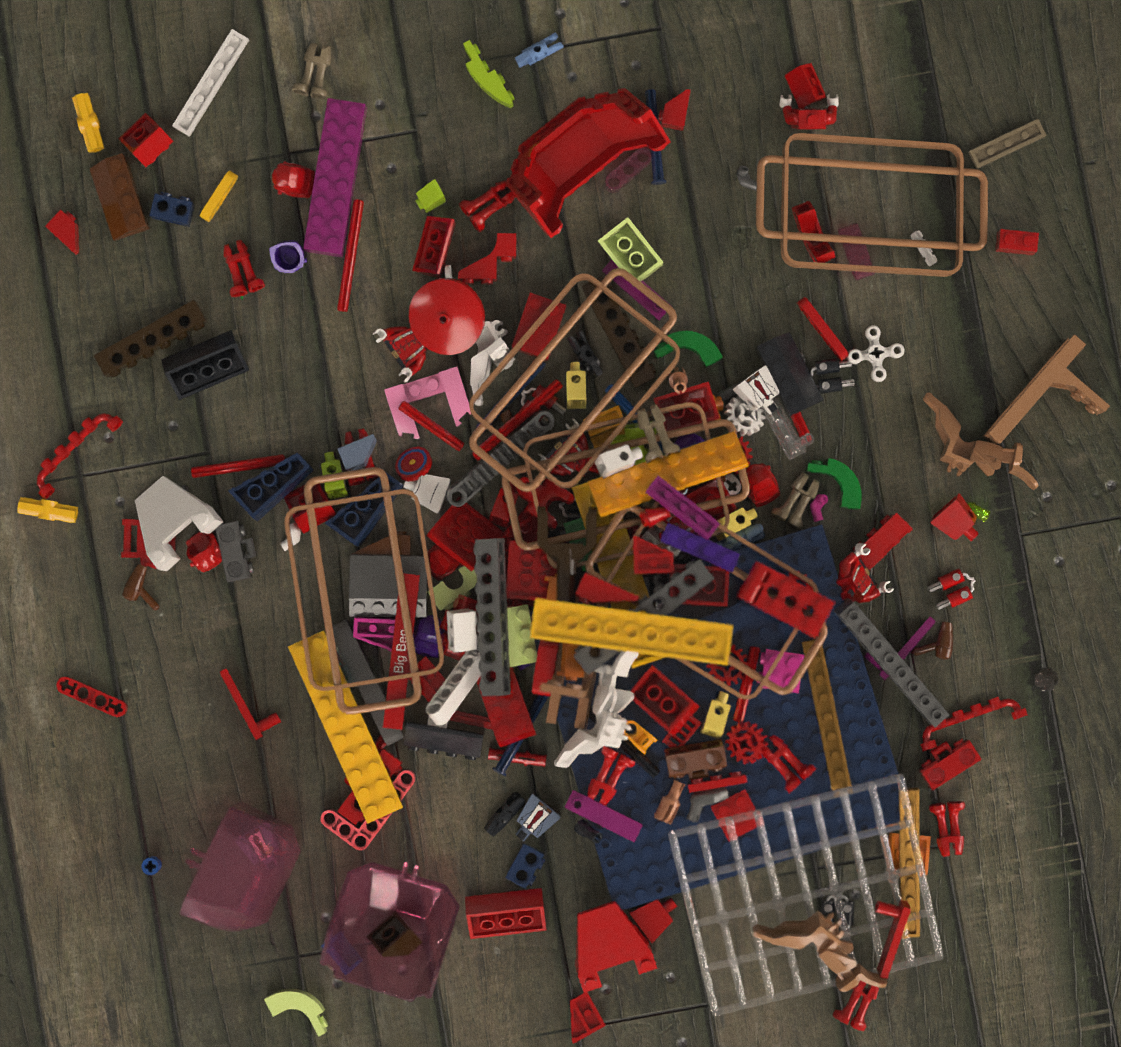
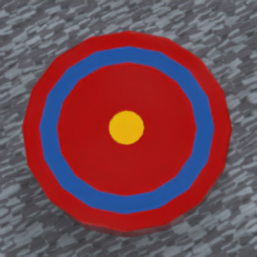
M423 447L409 448L397 458L395 463L396 473L402 480L416 481L419 479L418 477L425 476L432 467V457Z

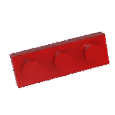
M736 771L729 773V777L722 778V774L710 776L711 780L703 781L702 778L693 779L690 784H687L688 791L692 793L747 783L746 774Z

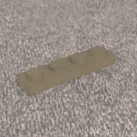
M1036 119L972 149L968 153L976 169L1046 137V134L1039 119Z

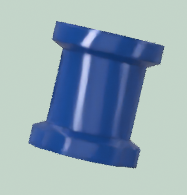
M151 856L142 863V871L147 875H154L162 867L161 860L156 856ZM151 861L152 864H156V867L153 869H151V867H148V864L151 863Z

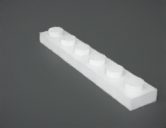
M233 29L230 31L172 125L175 129L190 137L247 45L248 38Z

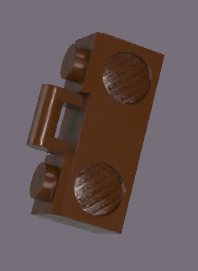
M722 739L664 749L669 777L682 778L685 776L684 774H688L689 780L709 777L708 770L721 771L723 767H727Z

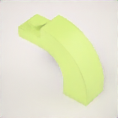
M283 989L272 993L264 999L273 1017L288 1009L300 1010L308 1016L318 1037L326 1033L328 1024L324 1016L320 1017L319 1015L324 1012L325 1008L312 994L299 989Z

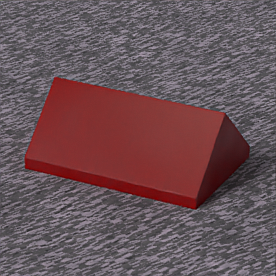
M427 216L412 271L441 278L456 225L454 219Z

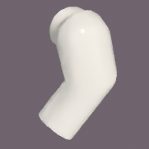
M291 523L290 529L294 546L300 541L301 529L296 523ZM286 539L280 543L284 551L288 550Z

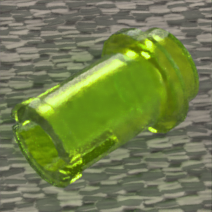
M969 501L967 504L976 517L986 522L990 511L976 505L974 501Z

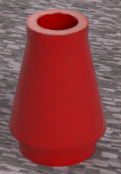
M665 507L648 508L640 512L639 515L642 525L650 528L669 518L670 512Z

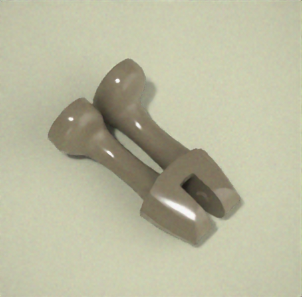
M311 42L304 56L306 67L303 79L300 83L293 84L292 91L308 97L315 66H317L315 83L311 89L310 96L315 99H326L327 91L323 88V79L326 67L330 66L331 48L330 46L323 45L320 56H317L318 44Z
M656 404L649 406L653 422H649V417L644 408L637 410L639 429L644 430L649 443V452L645 456L646 463L658 457L660 459L663 458L654 434V428H656L660 437L665 457L669 453L681 452L680 447L670 441L664 427L666 419Z
M804 472L791 484L792 491L786 502L779 508H773L770 512L774 518L786 521L794 503L799 496H802L794 513L787 521V525L797 531H801L803 528V512L809 501L815 499L820 484L818 480L813 479L808 485L807 490H803L802 488L809 477Z

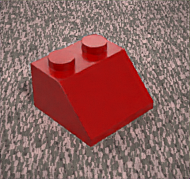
M147 113L118 138L145 167L152 164L174 142Z
M320 484L312 486L313 504L330 501ZM305 485L284 497L289 510L297 506L306 505L304 496ZM333 506L314 508L317 526L336 515ZM307 510L295 512L292 517L302 533L310 531Z

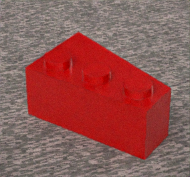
M894 513L891 516L887 514L880 521L882 525L878 529L873 528L866 534L868 538L863 542L866 544L863 549L869 548L870 553L868 555L860 554L859 556L868 570H871L907 533L913 530L898 513Z

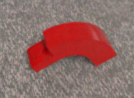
M810 201L792 207L800 233L823 234L815 208ZM803 240L813 262L826 263L830 259L835 258L834 250L828 242Z

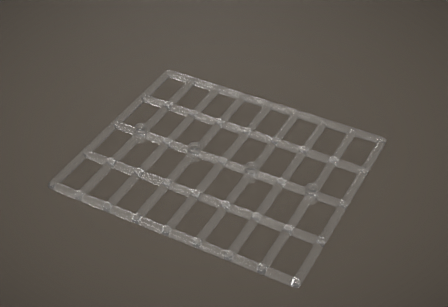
M903 774L673 830L668 833L713 1016H720L836 986V978L830 979L828 967L819 957L817 946L810 942L805 947L815 945L823 982L802 987L794 950L797 949L777 946L764 950L762 939L754 937L753 927L758 924L755 913L775 908L779 923L781 924L787 921L784 910L786 905L804 901L809 918L815 913L812 899L832 894L838 919L842 920L840 928L844 931V935L841 938L844 941L851 942L850 936L871 931L879 963L883 947L878 929L891 926L894 917L876 921L869 884L888 880L894 904L898 906L899 901L902 900L897 882L899 877L918 873L925 910L910 913L907 922L927 917L935 954L914 958L906 923L902 940L907 961L892 964L890 973L939 961L944 958ZM898 783L906 820L885 825L877 787ZM869 790L877 827L856 832L848 795ZM841 797L849 834L828 839L820 802ZM812 804L820 842L799 846L791 809ZM783 811L792 849L771 854L763 816ZM755 818L764 856L743 861L734 823ZM726 825L735 863L714 868L705 830ZM908 828L916 865L896 870L887 833ZM698 832L707 870L686 875L677 837ZM879 835L886 870L885 873L866 877L858 840ZM851 842L859 879L839 884L830 847ZM822 849L830 883L828 887L810 891L802 854ZM794 856L802 893L783 898L780 893L773 861ZM766 863L773 898L772 901L753 905L745 868ZM737 870L746 907L726 912L716 875ZM709 877L717 912L716 915L697 919L688 882ZM861 887L869 924L848 928L841 895L843 891ZM748 915L756 952L736 957L728 922L730 919ZM719 923L728 959L708 964L699 927ZM854 950L847 956L855 959ZM787 952L795 989L774 994L766 957ZM758 959L767 996L746 1001L738 964ZM730 966L739 1003L718 1008L709 971ZM877 968L869 970L878 974Z

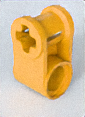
M626 720L627 724H634L636 729L632 734L624 731V735L628 736L632 744L645 755L650 745L658 740L636 721Z

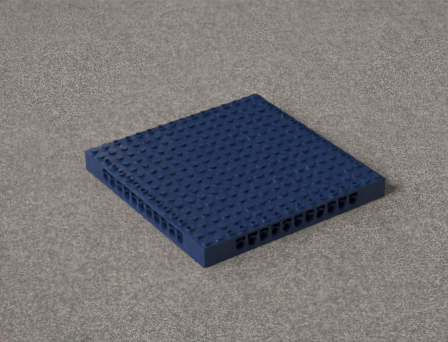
M822 525L762 542L755 546L792 569L800 571L802 575L807 574V578L812 579L816 584L818 594L835 602L825 621L828 634L822 646L853 792L833 795L807 669L801 678L799 693L791 692L786 695H780L770 689L762 688L756 697L748 700L743 723L750 721L751 726L757 723V729L763 728L761 734L767 735L764 742L768 743L766 747L772 753H775L778 748L773 745L769 737L775 735L788 745L789 750L799 761L805 765L812 764L815 766L816 770L805 780H802L794 768L781 756V761L802 781L798 787L791 793H788L785 789L786 781L771 763H768L767 758H764L763 755L761 759H756V762L752 764L750 761L747 764H743V759L736 762L737 756L731 757L732 751L726 749L730 746L729 743L725 742V740L730 738L727 732L732 731L731 727L737 726V723H739L733 720L738 697L675 658L666 657L635 668L630 667L627 677L617 676L615 689L630 691L653 665L700 706L692 716L702 724L711 700L716 699L718 691L729 694L726 704L731 705L723 734L719 738L722 739L727 767H723L721 771L708 770L709 777L702 779L703 781L711 780L710 776L722 774V778L729 777V773L736 771L746 774L747 783L725 786L728 791V797L745 789L763 824L728 842L710 807L714 804L703 806L698 822L688 820L686 817L691 805L690 797L695 792L689 793L687 784L691 783L688 774H684L685 776L682 778L669 777L664 749L670 747L662 742L669 732L632 700L618 714L626 720L636 721L658 740L650 745L646 750L645 756L660 769V773L655 778H652L637 763L632 768L627 767L621 773L616 783L615 789L617 792L605 806L643 824L635 842H632L588 820V823L594 829L603 834L602 840L597 837L595 838L599 841L595 846L611 900L615 901L622 910L899 826V788H902V784L858 640L833 611L844 600L841 598L842 588L836 583V580L839 578ZM749 547L734 551L740 554L736 567L749 574L755 561L780 574L789 576L788 571ZM704 560L701 561L704 566L718 567ZM729 572L727 607L743 601L737 595L745 581ZM667 573V584L669 583V573ZM649 576V577H646V578H643V579H644V582H645V585H646V588H647V591H648V594H649V597H650V576ZM796 579L797 583L805 586L802 581ZM578 601V604L587 605L585 603ZM590 602L588 606L596 607V603ZM680 605L667 616L698 620L725 609V607ZM754 607L758 617L732 635L730 649L732 645H736V651L741 648L743 650L741 655H747L748 657L751 646L760 648L755 671L762 672L763 664H760L761 652L765 653V649L781 651L793 632L794 627ZM534 611L529 613V614H530V619H531V624H532V620H533V613H534ZM798 630L785 652L804 655L802 642L815 639ZM534 639L536 650L538 653V647L541 639ZM619 651L602 665L613 666L622 651ZM731 652L732 657L739 660L738 656ZM696 661L693 664L706 673L712 671L711 668L706 667V665L711 663ZM728 663V665H719V666H723V667L727 668V670H729V667H731L732 665H730V664ZM737 668L733 672L732 677H734L739 672ZM716 669L717 673L721 677L725 678L724 672L720 669ZM598 672L596 673L591 705L594 704L597 686H599ZM577 677V681L565 680L564 678L563 686H566L567 683L582 686L583 678ZM740 678L737 679L738 684L731 681V686H729L738 693L742 683ZM754 679L750 695L753 694L760 685ZM561 695L557 720L564 743L566 744L579 729L574 728L579 698ZM715 709V713L720 715V711ZM588 718L587 729L585 730H591L596 725L590 718ZM689 720L686 722V724L693 728V723ZM630 723L628 725L631 726V730L625 729V732L628 734H632L636 729L635 725ZM701 724L685 745L717 740V738L700 733ZM684 726L681 728L686 734L689 733V730ZM742 730L739 733L745 734L747 730ZM679 732L676 734L681 740L685 738ZM673 737L669 738L676 746L680 744ZM607 746V747H609V748H612V749L618 751L619 754H618L617 758L614 760V762L612 763L611 768H610V770H609V772H608V774H607V777H606V779H605V782H607L608 779L610 778V776H611V774H612V772H613V770H614V768H615V766H616V764H617V762H618V758H619L620 754L622 753V754H624V755L630 757V756H629L622 748H620V747L617 748V747ZM602 748L593 754H579L571 763L579 793L585 796L588 795L591 779H596L603 765L604 755L601 752ZM749 751L746 755H752L755 752ZM674 780L685 784L678 799L680 806L672 824H667L655 819L654 814L662 797L668 795ZM599 789V793L594 799L595 801H600L601 795L604 792L603 789Z

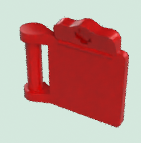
M122 519L124 538L121 558H140L141 565L157 569L147 556L139 520ZM132 525L137 526V552H131ZM175 536V537H174L171 541H169L168 543L171 545V547H172V548L174 549V551L176 552V536Z

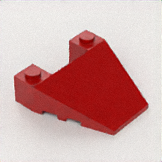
M615 901L577 913L575 967L584 993L602 987L598 971L631 960L635 961L639 974L657 969L648 939L640 933L637 926L629 920L628 916Z

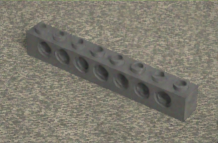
M504 538L477 539L474 544V554L476 555L474 571L477 575L475 591L478 594L476 611L479 618L477 623V631L479 633L478 651L480 652L478 668L481 672L479 688L482 691V696H504L511 694ZM488 554H490L491 556L490 563H488L486 560ZM489 573L492 576L491 583H489L487 580V576ZM489 593L493 596L492 602L488 600ZM490 612H491V613L493 614V616H494V619H493L492 622L489 620V614H490ZM491 632H493L495 636L494 641H491L490 639ZM492 651L495 653L494 661L490 657ZM492 671L496 673L495 680L491 677Z
M692 560L684 566L686 568L681 574L676 572L669 578L671 582L665 586L663 584L659 585L653 590L655 594L650 598L646 595L637 602L639 604L638 607L634 610L629 608L626 611L639 612L643 610L648 614L667 616L714 580V578L700 560L697 562ZM687 575L694 576L695 583L693 585L685 584L684 577ZM671 587L679 589L680 594L677 597H671L668 594V590ZM655 599L663 600V608L655 609L652 605ZM580 645L574 650L576 652L574 657L589 675L620 650L600 648L601 654L595 658L590 655L591 646Z
M847 598L833 610L929 724L937 727L949 716L948 712L855 602Z

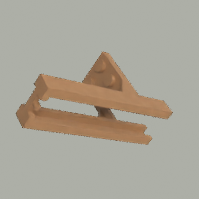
M1073 335L1070 339L1067 338L982 437L990 443L1000 444L1049 387L1069 390L1071 392L1070 396L1077 402L1081 401L1086 405L1085 409L1093 415L1105 412L1110 405L1066 368L1086 344L1076 335Z
M576 596V604H578V596ZM601 603L603 608H608L609 603ZM560 642L555 673L551 680H547V683H541L540 691L551 693L546 722L557 723L561 695L579 698L574 728L587 729L597 672H592L588 675L584 670L582 686L568 683L566 686H563L565 676L556 675L557 671H560L563 642ZM592 647L590 655L595 658L599 657L601 649L599 647Z

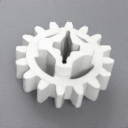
M739 396L732 398L730 403L725 406L728 409L724 412L728 416L726 420L734 424L736 432L740 431L741 436H744L746 433L748 436H751L764 425L762 420L766 416L761 415V413L765 410L760 408L756 411L752 410Z

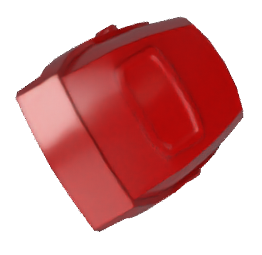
M286 161L279 163L272 173L273 187L278 190L277 194L282 195L283 193L294 198L311 197L315 171Z
M763 463L750 465L746 469L750 485L748 497L756 507L769 504L780 495L777 480L770 471L771 467Z
M199 531L186 540L185 543L188 546L186 554L191 561V567L195 566L198 570L206 572L222 562L219 544L213 532L206 534Z
M437 544L428 550L431 576L437 581L452 574L459 566H463Z

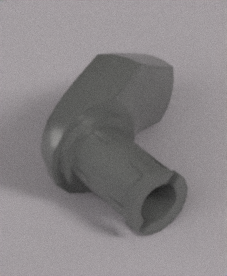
M720 787L693 793L690 797L691 805L686 818L690 821L698 822L703 806L728 799L727 789Z

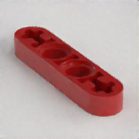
M803 297L796 302L840 361L845 360L848 357V351L809 300Z
M66 676L61 677L57 681L56 687L60 693L109 715L121 717L128 710L127 704L123 700L76 679ZM68 680V684L72 687H75V683L78 684L74 690V695L71 694L73 690L70 688L63 690L64 686L61 683ZM82 687L88 690V696L84 699L78 695V691ZM99 695H103L106 698V703L103 706L96 704V698ZM110 699L113 700L111 702V704L118 705L120 703L123 711L115 713L116 709L113 707H109V710H107L106 708L110 704Z

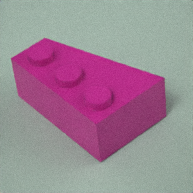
M354 617L353 637L392 652L395 617Z

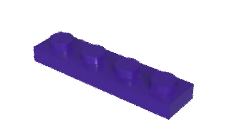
M669 523L660 540L662 543L733 573L740 556L739 553Z

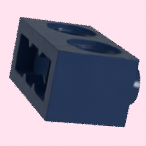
M161 192L160 195H154L150 217L190 227L195 205L193 202H190V198L179 196V199L173 198L172 194ZM163 202H167L168 208L164 211H160L159 205ZM185 206L187 208L186 213L178 215V209Z
M524 842L505 878L525 889L527 885L532 886L536 879L534 875L536 869H541L546 860L543 858L544 853ZM528 853L536 855L537 860L534 863L527 862L526 855ZM519 870H525L528 876L526 879L520 880L517 878L516 873Z

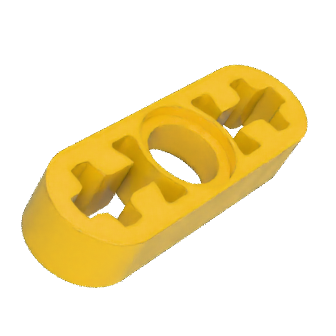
M230 170L225 174L200 214L201 218L207 222L212 220L236 183L238 175Z

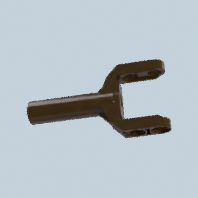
M538 506L537 545L557 564L556 601L576 604V564L596 546L597 507L588 508L586 516V546H583V544H551V546H548V514L546 506Z

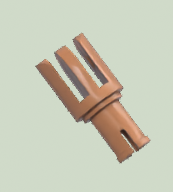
M675 367L674 372H670L667 376L669 384L676 393L680 394L679 390L684 393L688 384L685 369L682 367V371H679L678 367Z
M674 780L668 795L663 796L654 814L655 819L672 824L680 806L678 799L685 784Z

